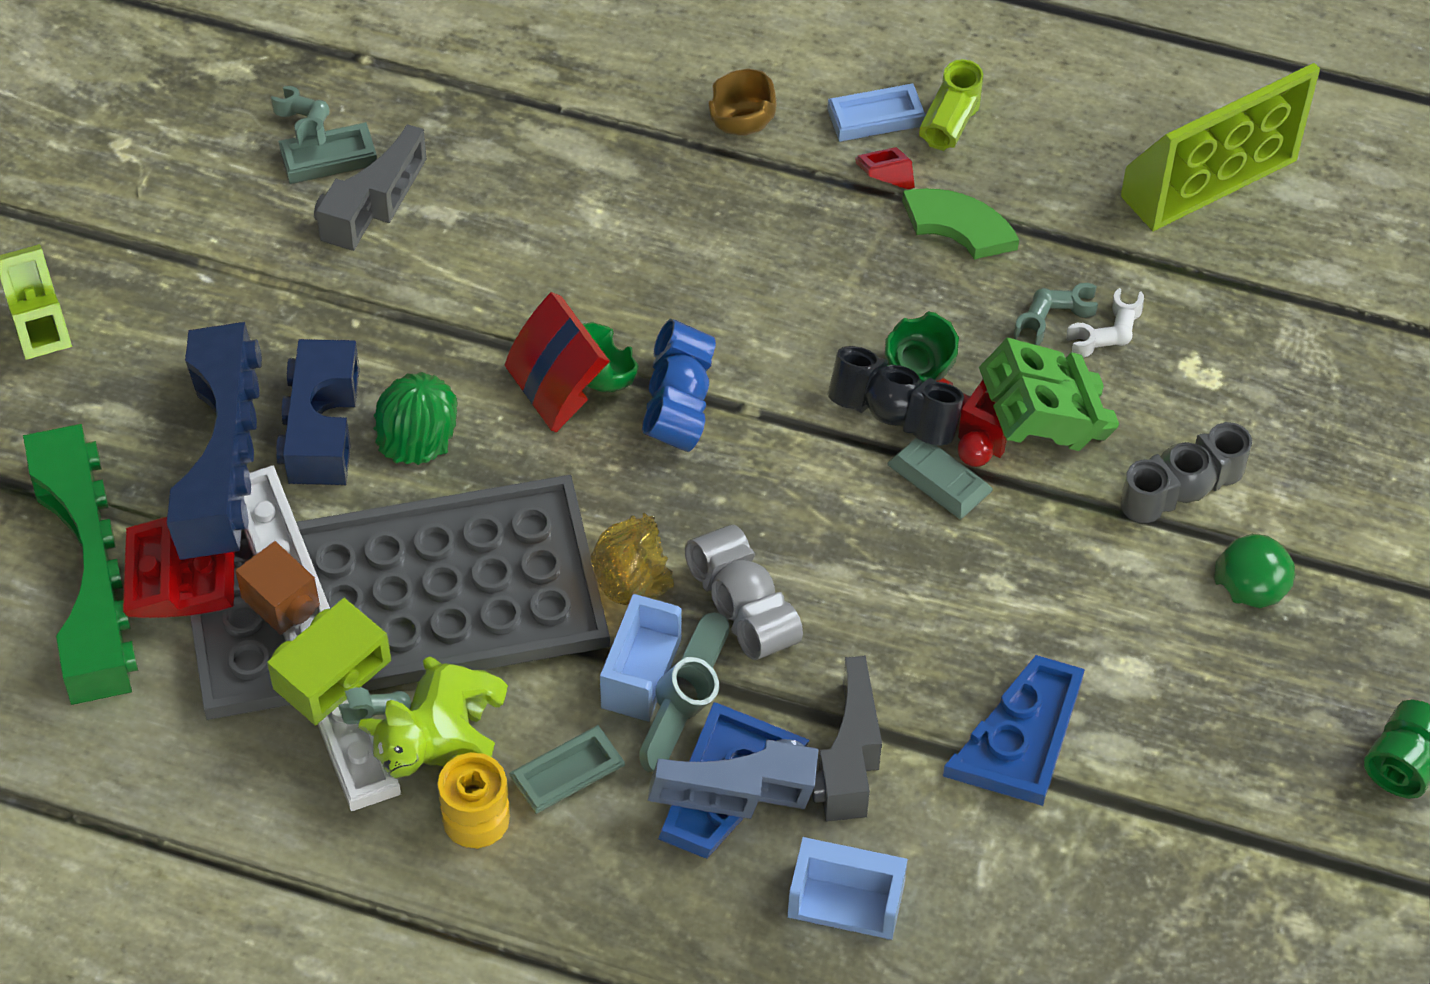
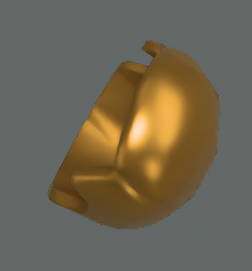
M749 68L731 71L717 79L713 83V99L708 102L711 119L715 126L726 134L747 136L763 130L774 118L777 107L772 79L764 71Z

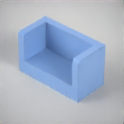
M636 594L632 595L600 674L602 709L650 722L657 704L656 685L659 679L670 670L681 642L682 609L679 606Z
M803 837L789 892L788 918L892 940L905 884L908 859Z

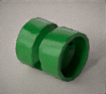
M1411 699L1398 704L1385 724L1384 732L1375 740L1364 758V767L1370 778L1385 791L1398 797L1408 799L1419 798L1430 785V704L1424 701Z

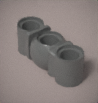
M1224 422L1213 427L1209 434L1202 433L1197 435L1195 444L1189 442L1174 444L1166 449L1161 456L1156 454L1149 460L1136 461L1130 465L1126 473L1121 497L1123 513L1130 520L1137 523L1153 522L1161 517L1163 512L1175 510L1177 501L1182 503L1199 501L1211 490L1216 491L1222 485L1228 486L1237 483L1245 473L1252 446L1251 435L1239 424Z

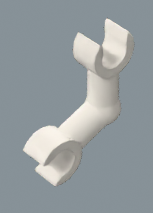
M1121 288L1115 291L1112 311L1116 317L1112 327L1094 329L1085 323H1075L1069 326L1066 340H1084L1074 342L1072 352L1081 354L1084 358L1091 355L1097 347L1124 346L1128 344L1132 339L1134 320L1140 317L1143 310V293L1139 292L1137 302L1125 304L1120 300Z

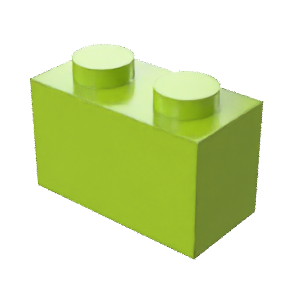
M343 598L331 609H325L318 613L310 626L294 640L281 644L275 650L271 659L267 661L273 689L316 726L347 699L346 690L362 687L392 660L387 633L346 598Z

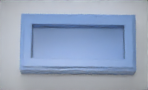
M914 84L828 99L827 106L839 142L917 128L921 126L926 116Z

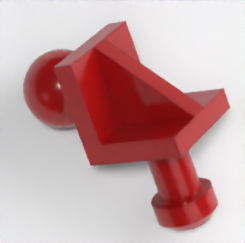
M945 378L936 381L953 385V382ZM983 379L971 396L963 393L964 401L961 409L958 434L960 439L958 455L962 462L971 467H980L987 464L993 455L1001 458L1006 446V438L993 407L995 402L991 401Z

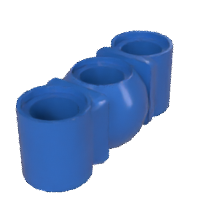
M669 319L662 326L653 350V355L656 358L653 362L655 370L649 384V392L652 399L646 406L647 411L642 424L643 434L685 452L691 451L696 446L705 425V414L703 411L706 408V402L704 399L709 388V378L706 371L711 367V359L716 346V340L713 336L674 319Z

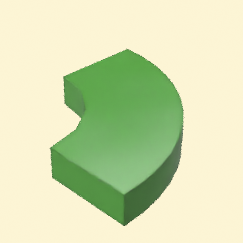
M924 188L903 191L902 202L916 235L937 234L952 238L966 247L974 260L1018 250L1019 238L1013 228L997 211L985 203L950 190Z

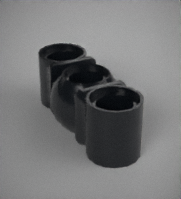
M846 346L838 350L828 390V397L832 402L845 408L855 409L860 413L869 408L876 420L892 426L904 425V432L913 433L922 442L939 446L952 443L964 401V394L960 389L947 383L936 382L932 378H928L922 383L915 371L899 365L887 366V359L878 358L875 353L862 347Z

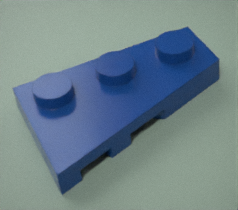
M1035 655L1002 695L1000 703L985 721H981L974 729L970 740L958 754H954L946 763L943 777L1043 806L1083 681L1085 669Z
M713 702L689 762L720 761L751 755L763 750L767 740L791 739L800 742L806 747L810 740ZM671 805L658 840L708 859L744 818Z

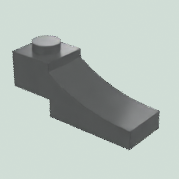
M407 124L395 142L376 161L344 181L336 178L327 194L319 196L314 208V219L318 221L320 241L354 251L373 218L387 223L391 222L427 160L424 129Z
M866 655L845 657L843 677L845 712L843 721L831 749L820 750L819 769L816 771L812 798L814 803H823L826 822L867 817L870 790L866 771L879 770L882 740Z

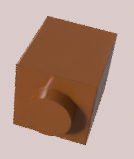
M276 541L235 570L241 598L280 635L292 626L304 623L311 617L315 609L320 606L315 577Z

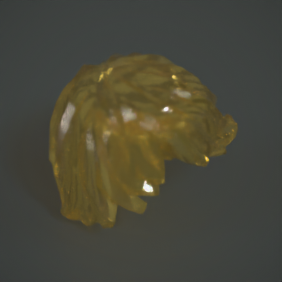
M643 513L642 518H636L632 515L625 521L611 525L600 535L591 554V565L600 588L608 599L625 606L629 605L633 594L656 599L674 587L673 571L665 566L668 557L663 556L661 538L658 536L659 529L654 521L655 517L648 516L646 513Z

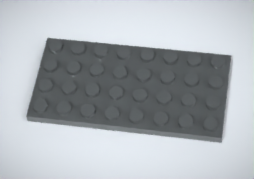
M571 474L296 522L330 609L340 600L346 598L387 633L392 661L361 687L368 691L419 682L426 672L423 666V660L426 657H433L441 664L459 665L470 670H486L610 647L609 630ZM241 531L240 551L234 552V607L190 615L206 720L291 705L273 689L267 661L271 659L275 650L286 642L285 637L272 628L241 598L235 570L254 557L244 531Z

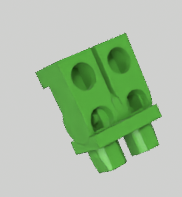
M1007 337L979 366L990 399L996 402L993 407L1006 440L1021 443L1028 435L1051 438L1058 445H1068L1069 449L1080 451L1092 439L1105 441L1119 426L1114 410L1103 408L1099 398L1104 388L1099 373L1088 371L1081 354L1071 352L1065 357L1063 353L1057 350Z

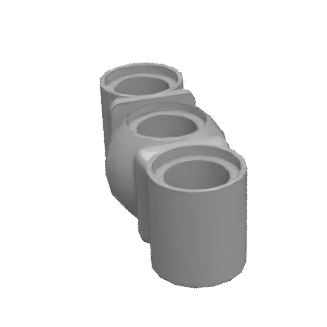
M734 524L688 540L685 544V558L691 573L698 581L703 583V588L706 592H712V598L718 612L727 619L734 621L731 630L737 636L738 642L747 657L752 660H758L796 645L802 640L803 628L798 613L790 603L785 601L782 592L775 593L773 579L765 567L752 562L755 552L750 548L745 534L738 526Z

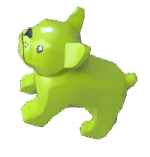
M426 657L423 660L426 672L417 684L410 710L400 702L388 700L385 706L386 719H360L358 728L373 736L374 757L383 764L385 771L396 779L411 775L423 763L444 767L447 762L456 756L470 752L483 753L492 757L495 742L474 729L469 724L468 718L478 722L481 720V715L487 704L497 708L502 706L508 685L501 678L484 670H470L459 665L441 664L433 657Z

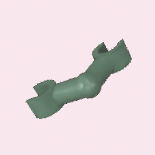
M283 86L285 99L271 97L273 112L281 117H289L296 114L307 116L296 122L294 126L299 146L304 138L312 135L317 136L318 146L324 144L326 141L324 121L330 113L328 104L323 100H313L300 96L299 90L295 87Z
M1080 283L1072 291L1049 290L1047 288L1038 289L1033 296V302L1028 313H1023L1016 320L1014 339L1018 338L1021 330L1031 328L1037 332L1034 345H1040L1046 329L1045 318L1050 308L1071 309L1075 315L1083 318L1096 315L1098 303L1084 302L1081 299H1093L1097 286L1091 283Z
M352 688L345 691L348 703L338 705L344 723L359 724L360 719L371 718L372 715H385V706L388 700L400 702L410 710L411 698L403 691H396L391 694L370 695L367 689Z

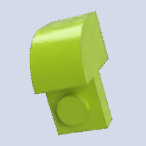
M38 244L0 255V280L25 360L72 347L41 245Z

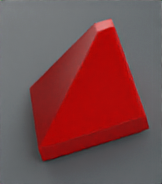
M897 147L855 157L856 164L868 176L907 190L915 188L912 160Z

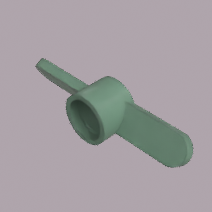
M708 613L700 619L682 659L664 674L656 685V698L660 708L641 746L639 754L640 763L647 772H654L658 758L669 760L687 719L699 713L718 694L719 680L713 667L729 634V622L720 613ZM677 677L688 680L694 686L698 700L690 699L683 694L678 686Z

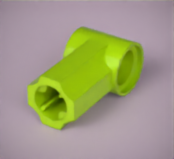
M965 59L955 60L944 69L943 83L919 129V136L925 139L929 147L941 151L947 148H955L970 117L979 110L984 75L977 63Z

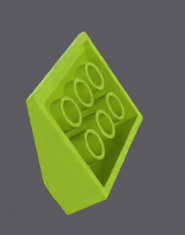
M1314 62L1165 134L1126 166L1121 197L1153 232L1297 161L1320 68Z

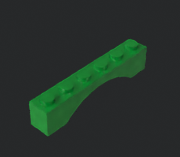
M82 424L23 435L29 475L37 502L62 520L73 532L83 549L84 571L80 592L70 616L56 635L63 680L70 703L75 705L131 693L132 687L129 672L138 671L133 642H123L122 631L131 629L129 617L123 612L124 599L116 601L114 590L123 588L118 559H108L107 549L116 548L111 520H101L100 510L109 508L103 479L94 481L93 471L102 469L96 441L86 442Z

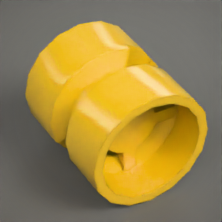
M470 752L458 755L447 762L441 770L438 779L441 817L445 833L453 842L466 848L478 849L492 845L502 838L508 829L510 820L507 778L504 768L496 759L483 753Z

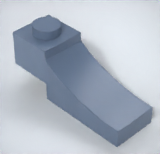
M782 739L778 741L767 740L763 750L751 755L728 760L687 762L658 758L650 781L648 801L748 819L752 818L758 801L805 809L815 787L819 749L806 747L795 740Z

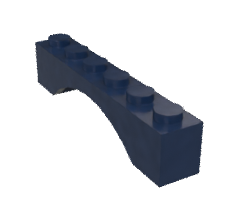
M245 322L188 330L185 362L197 397L211 406L217 414L212 437L202 456L190 471L170 489L167 526L180 560L240 551L241 530L248 529V511L244 496L251 495V479L247 463L254 461V448L250 431L256 430L257 418L252 401L259 398V383L255 369L262 367V355L258 340H250Z

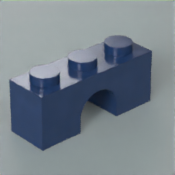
M298 339L296 358L288 359L287 385L292 387L291 396H284L282 400V424L287 425L286 435H278L276 446L277 463L285 464L288 484L347 485L351 450L347 417H327L321 414L336 407H356L360 367L357 345L354 340Z

